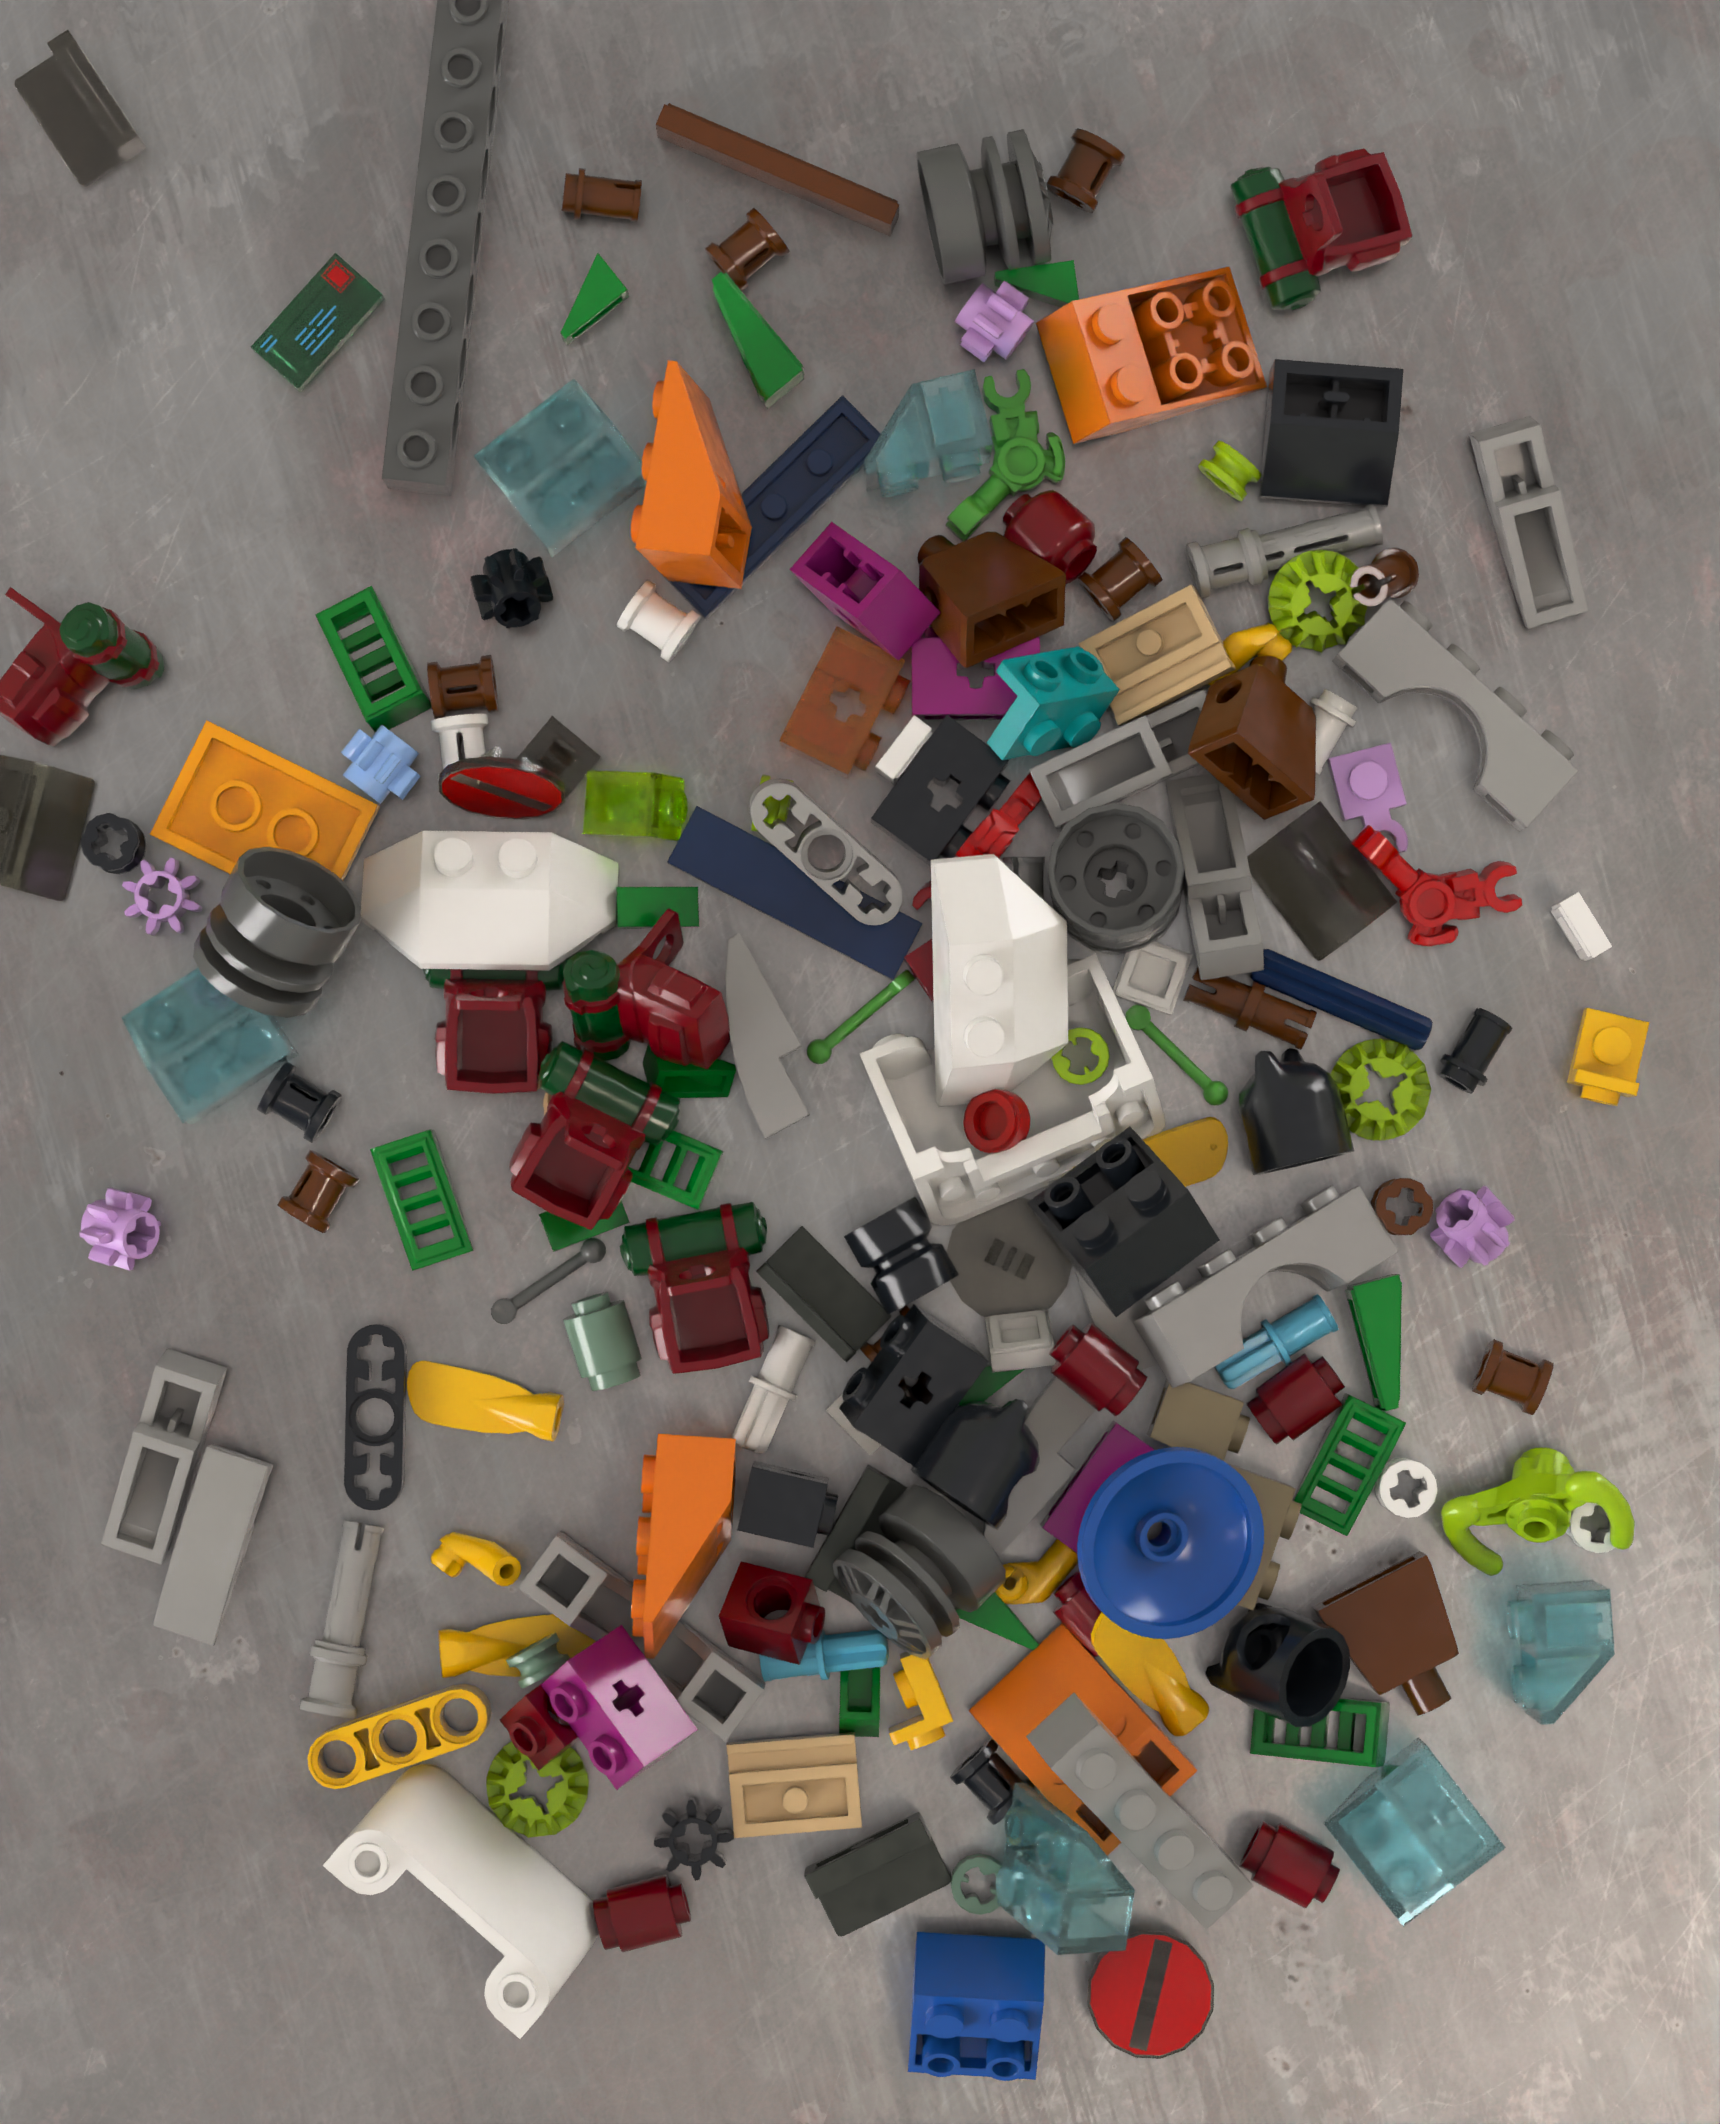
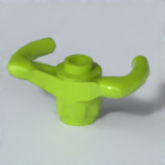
M1540 1447L1526 1451L1514 1463L1511 1481L1475 1494L1455 1497L1446 1502L1441 1509L1443 1530L1452 1547L1466 1562L1490 1576L1497 1575L1502 1570L1503 1560L1500 1555L1483 1545L1471 1533L1468 1527L1472 1525L1508 1524L1516 1534L1524 1539L1542 1543L1564 1535L1570 1526L1572 1510L1587 1502L1600 1505L1606 1512L1610 1522V1542L1615 1548L1620 1550L1628 1549L1634 1539L1635 1521L1630 1505L1619 1489L1598 1472H1575L1567 1457L1551 1448Z

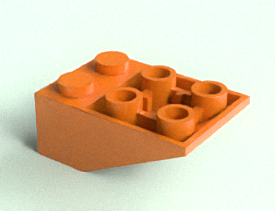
M1230 267L1074 300L1036 323L1073 444L1127 432L1263 390L1267 387Z
M668 360L664 381L659 380L653 393L652 409L653 415L657 419L654 442L646 444L642 456V476L647 483L643 505L638 504L633 511L631 538L633 543H636L635 548L668 581L742 589L752 526L710 399L677 361Z
M658 1434L656 1455L644 1454L641 1493H643L642 1513H651V1517L639 1516L636 1544V1555L638 1556L637 1574L646 1575V1580L634 1579L631 1618H633L632 1637H644V1654L646 1658L655 1659L731 1541L736 1481V1439Z
M1061 1622L1039 1643L1035 1650L1028 1653L968 1711L1063 1818L1104 1859L1121 1841L1048 1766L1026 1737L1071 1694L1075 1693L1169 1796L1174 1794L1197 1772V1769L1193 1762Z

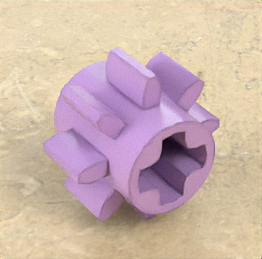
M1006 281L1001 284L997 292H994L982 283L966 302L955 320L956 324L967 331L960 341L962 342L960 345L982 362H985L993 351L1007 360L1022 342L1034 323V320L1022 312L1028 305L1027 301L1029 298Z
M171 857L166 862L164 871H156L154 866L146 860L140 861L144 876L138 883L126 881L122 884L126 890L134 893L136 903L124 911L125 915L130 918L138 917L142 914L148 916L146 933L153 936L159 931L161 922H169L173 930L180 934L183 933L184 924L180 918L187 910L201 912L203 908L198 903L190 900L189 890L201 882L199 877L187 876L182 880L177 878L179 861ZM169 880L168 890L177 895V900L174 906L163 905L159 914H155L157 904L148 899V893L151 887L162 889L165 881Z
M1486 1186L1480 1188L1476 1195L1471 1191L1459 1188L1456 1192L1448 1195L1435 1210L1439 1228L1431 1232L1430 1236L1460 1268L1469 1259L1475 1263H1482L1484 1266L1488 1265L1490 1261L1496 1259L1510 1244L1508 1241V1231L1505 1226L1515 1220L1514 1216Z
M107 1188L106 1199H99L87 1205L81 1220V1232L79 1234L88 1244L93 1246L88 1257L90 1260L108 1266L114 1265L130 1271L134 1268L135 1259H142L153 1253L158 1243L161 1222L154 1215L147 1212L152 1202L150 1198L132 1192L127 1193L114 1188Z

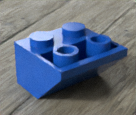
M917 1932L908 2072L928 2073L937 2077L966 2075L992 2077L1002 2081L1015 2079L1036 2080L1044 2006L1045 1940Z

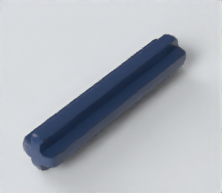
M1263 949L1264 970L1251 972L1250 977L1255 982L1392 1041L1407 1045V1047L1413 1050H1420L1424 1047L1432 1030L1433 1022L1430 1018L1270 949Z

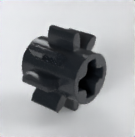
M517 548L501 550L485 557L483 575H474L470 578L481 618L485 621L495 617L498 623L506 626V628L522 627L534 620H538V615L541 611L540 602L553 600V593L542 558L538 556L529 560Z
M689 1797L686 1806L687 1813L678 1817L673 1811L666 1809L663 1812L662 1817L665 1823L672 1827L671 1834L655 1837L654 1846L659 1848L670 1847L673 1856L669 1859L666 1868L668 1872L675 1870L680 1863L691 1866V1873L696 1881L700 1879L702 1865L709 1860L721 1868L726 1865V1859L717 1850L718 1843H727L733 1840L734 1832L728 1829H718L716 1821L719 1819L722 1811L720 1805L712 1808L706 1814L697 1811L695 1798ZM690 1823L698 1824L700 1834H711L712 1840L704 1842L702 1851L698 1854L690 1853L688 1843H678L677 1837L685 1835L687 1824Z

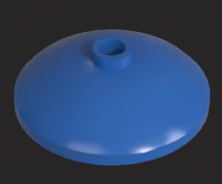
M1187 1447L1162 1448L1144 1453L1131 1459L1114 1471L1099 1487L1087 1506L1081 1522L1077 1543L1078 1566L1082 1582L1098 1609L1112 1622L1131 1633L1154 1639H1172L1192 1635L1221 1620L1241 1601L1248 1591L1258 1571L1263 1553V1517L1257 1498L1250 1485L1241 1474L1220 1458L1202 1450ZM1162 1522L1160 1534L1156 1538L1148 1540L1147 1533L1149 1528L1154 1523Z

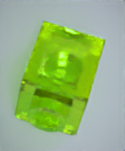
M587 770L583 834L653 838L665 841L679 840L681 827L686 820L688 812V801L684 792L683 778L653 772Z

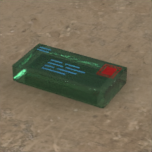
M335 253L254 342L251 348L294 388L301 392L385 298Z

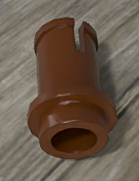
M579 168V174L566 173L562 204L563 212L574 213V219L580 220L581 214L630 219L634 222L638 221L642 180L629 181L585 175L586 169Z
M1397 547L1381 551L1375 556L1370 565L1360 567L1352 575L1351 588L1363 583L1365 589L1353 594L1358 602L1366 606H1377L1388 597H1404L1411 593L1417 585L1419 578L1417 562L1407 551Z

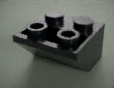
M1275 359L1269 371L1260 498L1387 507L1399 435L1403 369Z
M1130 1126L1027 1202L1088 1286L1115 1317L1119 1316L1220 1240L1190 1191Z

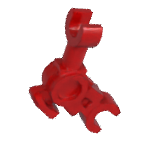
M1031 773L1027 775L999 810L993 809L978 825L955 854L957 857L994 854L1000 858L1013 842L1012 838L1019 831L1018 827L1030 815L1042 799ZM931 881L927 882L913 898L912 906L917 910L931 898Z
M1370 825L1351 842L1398 889L1395 894L1400 898L1401 912L1413 924L1408 934V940L1412 944L1435 946L1452 943L1458 936V928L1454 925L1443 924L1452 919L1467 920L1479 918L1480 907L1490 906L1496 911L1508 913L1516 911L1523 906L1522 899L1515 894L1497 897L1495 893L1496 883L1501 878L1517 874L1516 866L1509 862L1497 861L1490 863L1482 870L1479 876L1478 872L1471 868L1438 875L1426 873L1420 868L1416 871L1399 854L1398 850L1378 830L1375 831Z

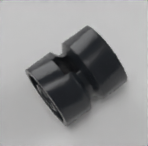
M916 1197L911 1198L844 1236L860 1266L874 1268L876 1275L871 1282V1286L887 1314L904 1307L959 1275L943 1245L929 1243L927 1237L932 1229V1225Z

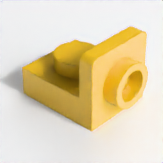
M1584 1008L1567 1083L1582 1086L1580 1098L1618 1106L1620 1096H1637L1640 1084L1636 1083V1078L1650 1022Z
M903 1652L899 1655L904 1669L893 1673L906 1708L909 1709L919 1705L922 1714L888 1729L893 1745L907 1741L910 1750H914L946 1736L942 1726L953 1722V1717L929 1658L922 1659L908 1652Z

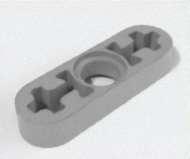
M771 779L763 782L754 790L749 802V813L758 832L856 920L867 925H881L889 922L898 914L903 902V891L896 875L796 784L785 779ZM770 795L779 801L786 795L793 797L789 806L793 816L804 826L810 814L819 819L818 822L811 824L801 833L795 847H791L786 842L796 835L787 823L779 818L771 824L764 821L768 815V810L763 802ZM821 835L836 836L842 841L845 849L841 862L831 869H819L812 865L807 855L810 843ZM857 857H861L866 862L856 868L858 874L873 886L881 880L888 883L883 890L888 902L881 908L874 903L869 904L865 909L860 907L859 904L863 896L858 887L848 878L842 889H838L833 884L849 874Z

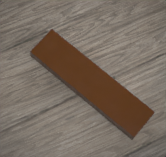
M670 103L668 105L664 104L656 122L658 138L891 236L899 218V204L897 200Z

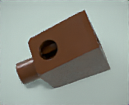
M987 531L956 545L942 535H935L921 546L917 557L919 564V590L941 612L930 626L965 668H969L1064 626L1066 574L1056 566L1013 543L1001 534Z
M1273 656L1256 657L1250 662L1249 667L1219 679L1209 687L1188 748V754L1263 820L1303 805L1315 798L1316 716L1312 707L1285 684L1287 666L1282 660Z
M1419 1551L1312 1606L1323 1624L1334 1628L1344 1636L1350 1649V1660L1378 1695L1402 1685L1417 1716L1430 1712L1451 1699L1436 1666L1454 1658L1459 1654L1431 1562L1426 1554Z

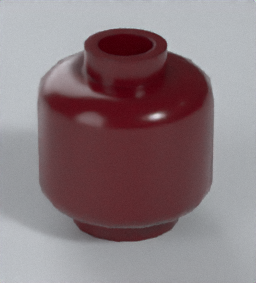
M1054 490L1041 492L1034 497H1031L1029 494L1020 496L1010 505L1003 516L1002 521L1007 526L1003 536L1062 570L1066 574V584L1077 579L1095 557L1097 546L1093 544L1095 538L1094 523L1067 498Z

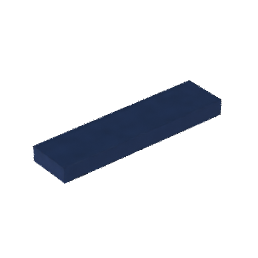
M843 395L741 494L752 526L742 585L887 444V440ZM668 581L705 620L738 590L737 588Z
M698 806L693 811L667 861L671 866L891 980H894L904 961V957L907 955L923 924L900 911L892 920L881 925H867L859 922L775 846ZM840 880L833 883L838 889H842L844 886V882ZM860 891L863 896L859 904L860 907L865 909L871 903L878 905L880 908L886 905Z

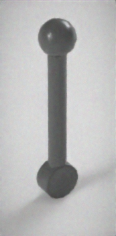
M597 1238L587 1239L582 1244L581 1252L511 1299L501 1298L497 1300L491 1308L492 1318L500 1324H508L513 1321L519 1308L587 1262H600L606 1254L604 1243Z

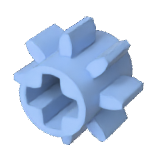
M380 725L372 737L358 729L341 751L345 757L352 761L343 776L379 804L384 801L390 791L403 800L421 777L410 768V765L419 753L383 725Z

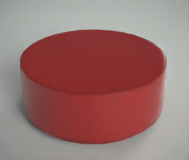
M993 1089L971 1099L964 1113V1131L969 1142L982 1152L998 1153L1006 1151L1027 1138L1030 1129L1029 1110L1025 1102L1017 1094L1010 1091Z

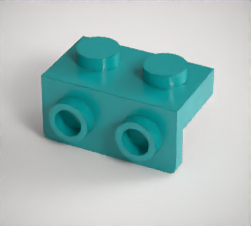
M1079 646L1004 659L996 672L1013 690L1017 698L987 741V744L1001 760L1027 755L1039 756L1047 751L1067 747L1076 748L1089 742L1098 733L1101 727L1100 718L1120 689L1104 672L1102 663L1093 654Z

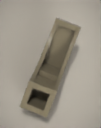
M1166 1378L1147 1435L1170 1447H1187L1202 1450L1224 1461L1227 1450L1238 1454L1248 1429L1250 1417L1240 1414L1244 1402L1191 1382L1172 1388ZM1229 1464L1250 1485L1257 1498L1263 1517L1264 1546L1260 1565L1251 1586L1237 1604L1254 1610L1258 1597L1268 1600L1271 1596L1280 1569V1564L1271 1561L1279 1537L1287 1540L1290 1539L1299 1517L1301 1503L1292 1500L1296 1489L1291 1485Z

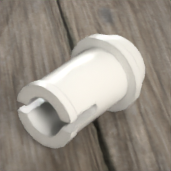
M1327 689L1323 690L1319 699L1312 697L1310 701L1314 705L1313 711L1316 716V773L1319 775L1346 726L1348 725L1353 728L1356 723L1352 716L1357 707Z

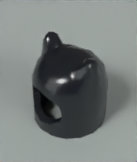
M1287 1049L1282 1054L1280 1062L1271 1051H1260L1255 1056V1074L1251 1076L1239 1093L1238 1112L1243 1120L1247 1134L1248 1156L1253 1175L1285 1170L1354 1152L1340 1089L1330 1073L1315 1063L1305 1062L1298 1049Z
M1015 1399L1007 1402L1002 1407L982 1401H973L959 1405L946 1417L911 1468V1471L949 1500L982 1522L998 1530L1007 1516L1008 1498L1012 1489L1023 1476L1035 1472L1040 1462L1038 1442L1025 1424L1029 1411L1026 1402Z
M1256 1603L1254 1610L1248 1609V1613L1230 1629L1221 1653L1220 1663L1208 1666L1205 1675L1212 1686L1238 1698L1254 1709L1295 1727H1310L1323 1720L1338 1703L1346 1687L1349 1675L1350 1649L1344 1636L1332 1627L1287 1608Z

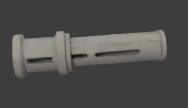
M1368 505L1363 509L1309 521L1261 535L1256 530L1250 531L1249 528L1238 530L1237 537L1205 546H1200L1196 541L1187 543L1186 556L1193 585L1196 587L1201 599L1210 597L1211 590L1244 581H1248L1252 586L1262 584L1263 580L1268 578V572L1281 569L1290 559L1307 551L1330 550L1344 553L1372 545H1382L1383 533L1375 506Z
M343 1520L342 1526L344 1528L323 1639H315V1644L311 1645L309 1655L315 1658L308 1697L300 1700L299 1709L328 1716L356 1719L357 1709L352 1706L355 1683L359 1667L366 1665L368 1657L365 1654L366 1648L360 1647V1640L380 1538L384 1527L370 1524L365 1525L362 1545L359 1550L358 1542L362 1523Z

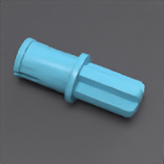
M1317 1294L1310 1301L1272 1323H1269L1267 1319L1261 1321L1262 1329L1243 1339L1244 1349L1215 1366V1369L1223 1383L1229 1389H1235L1281 1361L1285 1366L1292 1363L1291 1355L1330 1332L1334 1333L1339 1330L1338 1325L1322 1298Z
M823 1629L815 1644L808 1643L800 1665L759 1655L761 1673L764 1682L811 1675H820L821 1680H828L830 1672L883 1667L889 1659L888 1640L879 1630L826 1635Z

